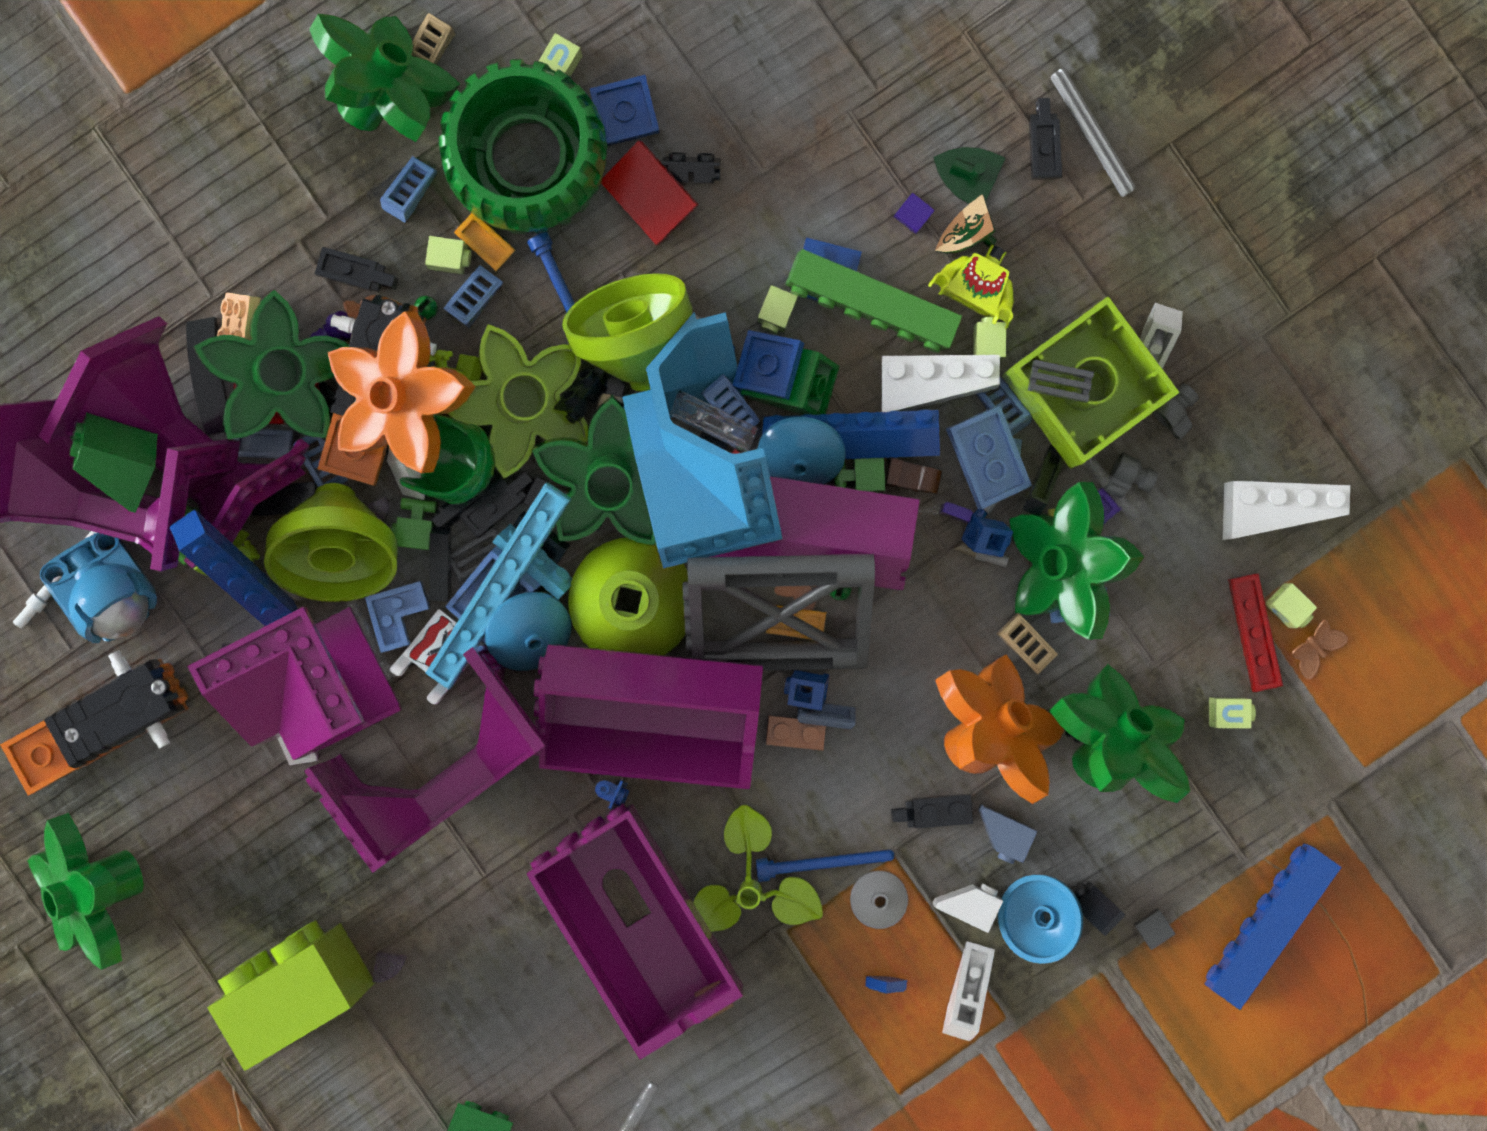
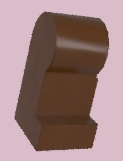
M891 458L885 485L915 492L938 494L942 471Z

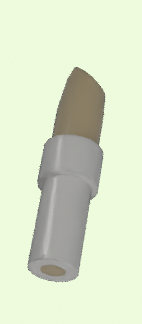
M959 542L953 547L961 553L975 557L976 560L987 561L1006 568L1009 557L1004 555L1003 557L973 552L964 542Z

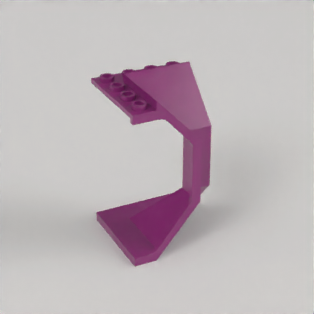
M159 316L81 350L39 434V437L47 444L62 436H72L76 423L83 422L86 412L158 434L155 467L163 474L167 448L213 441L187 419L181 410L159 349V339L168 324ZM300 438L291 451L270 464L240 463L237 461L235 471L217 480L215 483L191 496V498L199 505L201 515L233 543L255 505L306 474L300 467L306 460L304 454L310 445ZM185 557L184 562L191 568L196 567L193 562Z
M57 398L0 404V523L19 521L67 525L135 542L152 554L150 569L164 571L178 566L180 551L169 526L185 516L188 498L236 470L240 441L224 439L167 448L160 497L144 493L136 513L130 512L73 470L74 457L69 455L73 443L70 436H62L48 444L39 437Z
M302 607L187 666L202 696L251 747L282 737L293 760L314 754L403 710L351 607L316 624L307 608Z
M487 645L472 647L463 654L486 686L478 743L474 749L419 789H404L367 785L358 778L342 754L311 766L304 771L308 776L306 778L308 785L314 792H320L323 796L320 799L321 803L372 873L548 744L503 683L506 667L497 663V660L490 654Z

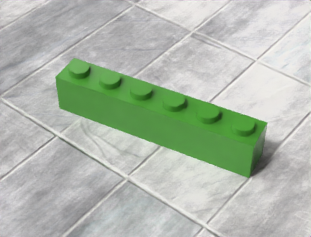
M804 249L797 253L785 286L792 288L790 292L797 296L807 298L809 295L817 298V303L829 309H834V306L845 310L844 315L850 318L860 320L863 317L870 320V325L883 331H887V328L898 332L897 337L909 342H913L916 339L924 343L923 347L936 353L950 348L962 315Z

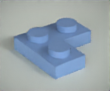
M422 581L365 597L381 653L410 645L403 617L430 609Z

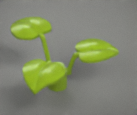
M741 805L732 812L724 830L725 844L730 852L734 854L746 852L745 881L739 886L738 894L730 896L725 887L721 885H708L697 893L693 902L711 932L728 929L739 920L741 916L740 906L745 909H754L759 905L760 900L766 901V898L774 895L772 911L779 921L789 925H798L811 920L821 919L823 910L820 898L813 886L806 880L799 877H786L781 881L779 891L771 890L766 893H762L761 885L757 881L752 880L751 851L760 852L768 847L772 838V829L768 820L748 805Z

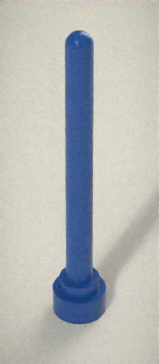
M548 232L541 233L529 239L527 243L531 252L536 253L537 257H541L567 313L575 303L551 254L553 242Z
M880 850L774 863L773 860L768 861L767 858L756 859L758 882L770 881V878H775L776 874L892 861L895 854L892 850Z

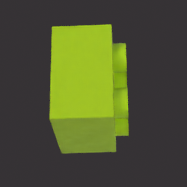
M1109 297L1103 299L1002 375L1003 379L1030 412L1034 421L1070 469L1085 463L1180 393ZM1039 360L1094 372L1091 379L1092 385L1088 394V402L1084 403L1027 391L1033 361ZM1038 369V373L1084 382V378ZM1036 379L1037 385L1079 394L1082 393V389Z
M314 920L270 949L276 960L274 963L268 952L264 950L218 980L225 994L207 1008L244 1071L347 1011L376 983L341 923L323 932L317 920Z

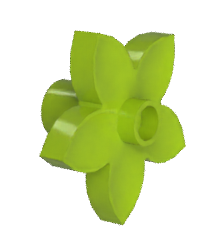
M488 324L479 347L480 367L486 380L471 381L476 387L467 401L458 409L446 414L452 419L477 426L490 425L492 427L489 441L493 446L495 454V468L504 479L518 471L528 461L532 454V448L535 445L536 436L544 441L567 437L585 443L588 442L589 429L584 417L581 421H576L573 424L566 419L567 413L565 411L554 410V406L561 399L560 394L572 385L581 365V358L572 352L570 346L567 344L551 346L541 351L532 361H528L523 347L516 338L505 330Z

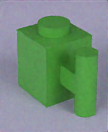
M884 458L853 459V469L846 470L844 461L841 471L834 478L835 487L846 488V482H854L855 490L874 493L884 492Z
M402 498L400 508L411 510V518L397 517V523L392 524L391 531L396 537L398 547L430 550V532L436 525L433 521L424 520L425 512H436L437 502Z

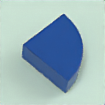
M866 976L865 986L886 994L904 992L907 988V980L886 976Z

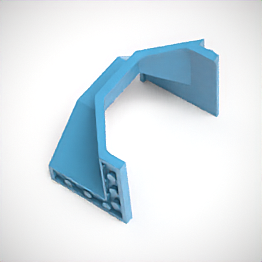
M694 312L647 366L646 371L650 390L622 397L638 472L663 568L687 563L688 558L712 557L783 539L764 449L759 448L738 454L730 453L675 425L670 420L673 417L712 408L701 392L721 375L724 374L733 385L738 367L726 312L701 319H696ZM725 388L720 394H718L714 398V400L716 401L726 391H728L727 388ZM735 388L744 399V395L741 394L742 390ZM732 397V398H731L727 403H725L724 405L728 404L731 400L734 399V397Z

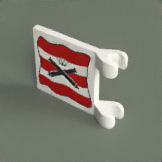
M438 609L409 647L391 666L390 671L396 676H402L411 662H413L426 672L457 623ZM438 683L428 694L427 700L437 705L448 689Z

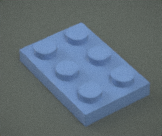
M995 406L946 428L978 509H984L1032 486L1001 406Z

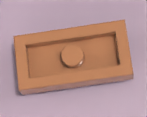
M769 715L766 745L823 751L826 726L800 723L797 718Z

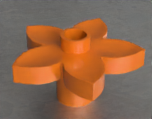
M404 311L392 320L383 331L377 351L366 347H342L328 352L331 370L339 385L350 395L356 397V401L351 404L341 419L338 431V451L366 452L378 449L388 443L392 453L406 467L420 473L434 472L440 453V434L433 415L446 414L458 409L467 401L476 386L465 375L454 369L428 367L431 353L430 338L426 326L417 312Z
M1007 654L983 668L979 675L959 669L949 670L937 678L935 682L942 699L952 714L962 722L949 730L944 738L946 753L953 764L960 770L972 774H982L998 766L1008 785L1020 797L1032 804L1048 796L1049 772L1041 752L1059 741L1065 729L1045 709L1024 702L1025 694L1022 680Z

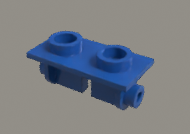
M603 780L598 782L595 787L596 794L610 802L608 807L610 809H614L623 803L625 804L630 791L626 789L628 783L621 780L619 785Z

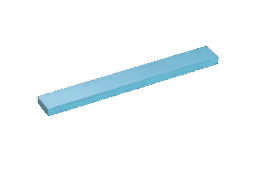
M550 483L544 484L425 674L448 690L453 687L468 663L463 654L470 648L479 646L485 637V629L490 616L499 605L509 599L572 499Z

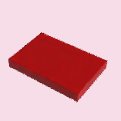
M639 140L604 175L601 181L606 190L656 245H660L699 206L649 148Z

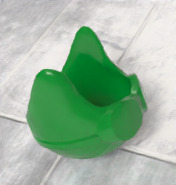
M433 415L436 424L439 426L440 453L434 472L421 473V478L402 477L399 481L402 486L444 500L447 503L453 505L465 503L483 492L494 476L495 454L493 446L481 427L443 415Z

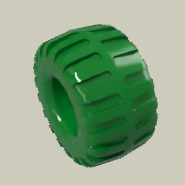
M523 59L510 60L511 66L500 67L498 62L486 66L488 71L486 74L477 78L474 73L465 80L466 88L461 93L458 90L453 93L449 100L450 110L442 115L440 123L442 134L439 136V150L448 184L457 199L467 210L497 229L509 230L515 234H526V232L531 231L541 234L549 232L548 228L560 225V227L565 226L571 222L572 216L577 212L582 213L589 206V200L594 194H597L600 188L607 159V139L602 118L582 87L577 85L569 75L560 69L554 71L548 64L540 61H534L533 65H527ZM523 123L539 124L549 129L558 139L560 146V162L554 174L544 183L532 187L515 186L505 181L497 172L494 164V150L500 136L511 127Z

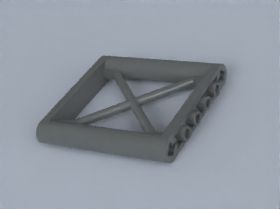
M874 554L688 558V582H683L686 650L692 651V656L696 659L763 665V671L867 669L875 584ZM817 586L782 608L743 588ZM858 587L855 638L835 639L793 615L838 588ZM702 590H723L768 616L725 641H705ZM780 622L815 640L747 642Z

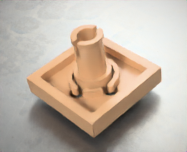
M226 293L221 303L222 327L218 330L217 336L236 335L250 341L251 318L261 298Z

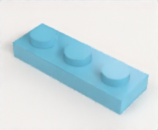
M510 523L497 535L493 543L503 551L517 528ZM540 549L526 572L559 600L571 587L572 577L564 568L552 561L544 550Z

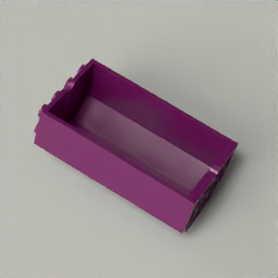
M770 477L783 539L712 556L874 554V587L903 591L906 577H902L901 573H906L909 568L920 499Z
M550 644L547 646L545 657L540 656L538 674L541 677L540 679H535L534 697H539V699L535 700L534 717H539L535 721V726L548 743L534 754V756H539V768L750 789L763 665Z
M623 803L611 810L604 820L600 815L587 823L581 834L578 835L577 831H574L564 837L553 852L550 853L547 850L535 857L534 861L530 863L531 868L526 875L639 1060L683 1034L691 1026L701 1023L743 997V983L634 805L631 804L626 807ZM612 869H621L629 875L651 913L628 927L603 888V877ZM720 980L719 984L710 988L701 995L695 997L694 993L696 991L702 989L703 987L713 982Z

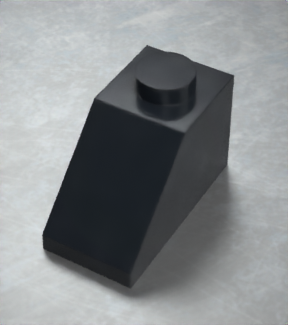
M1088 881L1086 885L1082 883L1073 891L1080 903L1083 916L1104 936L1124 918L1125 914L1091 882Z

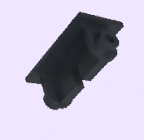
M670 152L669 157H663L662 164H668L666 169L678 182L688 183L689 172H694V183L714 184V181H720V169H715V166H720L721 158H715L713 153H698L697 157H686V153Z
M586 367L578 374L577 379L570 388L561 395V399L554 406V410L565 411L567 413L565 417L570 423L574 424L576 421H581L590 409L586 398L589 402L594 403L607 388V379L604 377L606 372L602 369Z

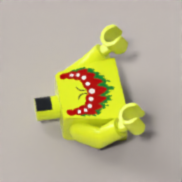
M991 245L985 257L978 253H973L971 257L961 256L947 264L940 273L935 274L928 284L929 287L932 284L939 285L941 291L938 293L939 295L944 294L984 317L994 316L992 320L994 325L1000 319L1006 323L1005 328L1007 329L1013 319V283L1008 278L1010 272L1000 266L1006 252L998 246Z

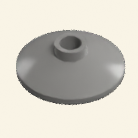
M877 870L864 874L856 881L851 891L850 903L854 915L861 923L871 928L883 929L893 926L903 917L908 905V894L904 884L897 876L887 871ZM879 896L885 898V904L882 906L875 905V899Z

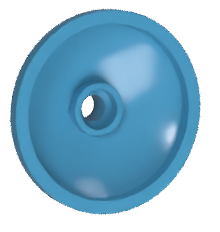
M791 417L774 423L763 433L758 444V449H764L770 477L824 485L839 474L845 461L844 442L837 431L830 425L809 417Z
M541 592L518 594L504 601L492 613L485 629V642L490 654L500 665L517 671L538 669L540 656L545 657L548 645H567L571 635V619L564 605L551 595Z
M1042 874L1022 877L1008 887L1002 896L1003 903L998 911V924L1002 937L1009 948L1019 957L1039 964L1058 961L1071 953L1078 944L1083 930L1082 909L1073 891L1057 878ZM1045 912H1048L1051 916L1049 922L1044 919Z

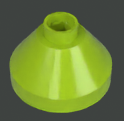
M643 274L609 283L587 294L568 310L564 316L562 326L569 346L576 356L622 381L629 382L633 390L646 391L650 390L646 371L647 366L692 315V305L685 284L679 278L668 274Z
M328 483L318 487L312 496L273 524L266 536L264 565L270 578L290 593L318 601H351L373 595L385 588L393 580L397 571L398 544L391 529L356 497L355 492L350 487L339 483Z
M626 537L606 542L597 547L580 563L574 573L569 589V613L577 634L589 648L656 655L667 654L686 635L683 582H688L686 566L679 564L663 568L656 542L655 545L638 543ZM620 587L642 592L637 614L615 609Z

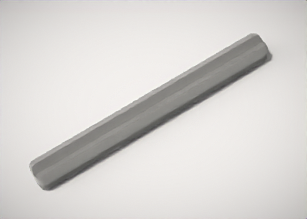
M1063 68L1056 71L1051 76L1052 82L1122 197L1127 196L1136 189L1135 184L1066 69Z

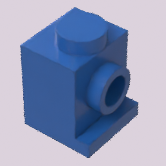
M972 514L962 540L973 552L1003 557L1006 548L1011 543L1013 531L1002 521L981 518L976 514Z
M795 670L793 675L787 677L785 682L784 694L789 695L787 705L822 711L827 698L830 674L824 673L819 675ZM803 685L812 687V689L807 690L803 687Z

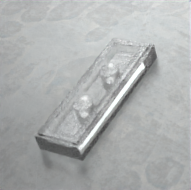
M681 390L678 392L670 412V416L744 452L750 450L759 429Z

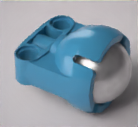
M95 533L54 557L40 570L42 582L77 633L91 643H99L101 639L112 641L133 634L148 618L149 609H154L157 604L154 586L120 538ZM114 545L112 549L104 550L107 546ZM62 576L59 581L52 582L54 578Z

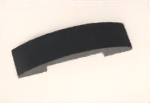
M216 317L186 322L190 374L199 415L206 435L225 432L223 413L227 394L224 381L211 374L204 367L193 347L211 337L217 336L218 324Z

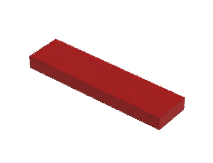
M1259 573L1228 579L1252 692L1282 687V678Z

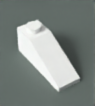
M966 942L949 999L942 1033L967 1041H971L979 1033L995 949Z

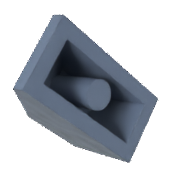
M980 804L978 810L991 845L999 852L997 857L1011 864H1014L1015 860L1024 863L1037 830Z

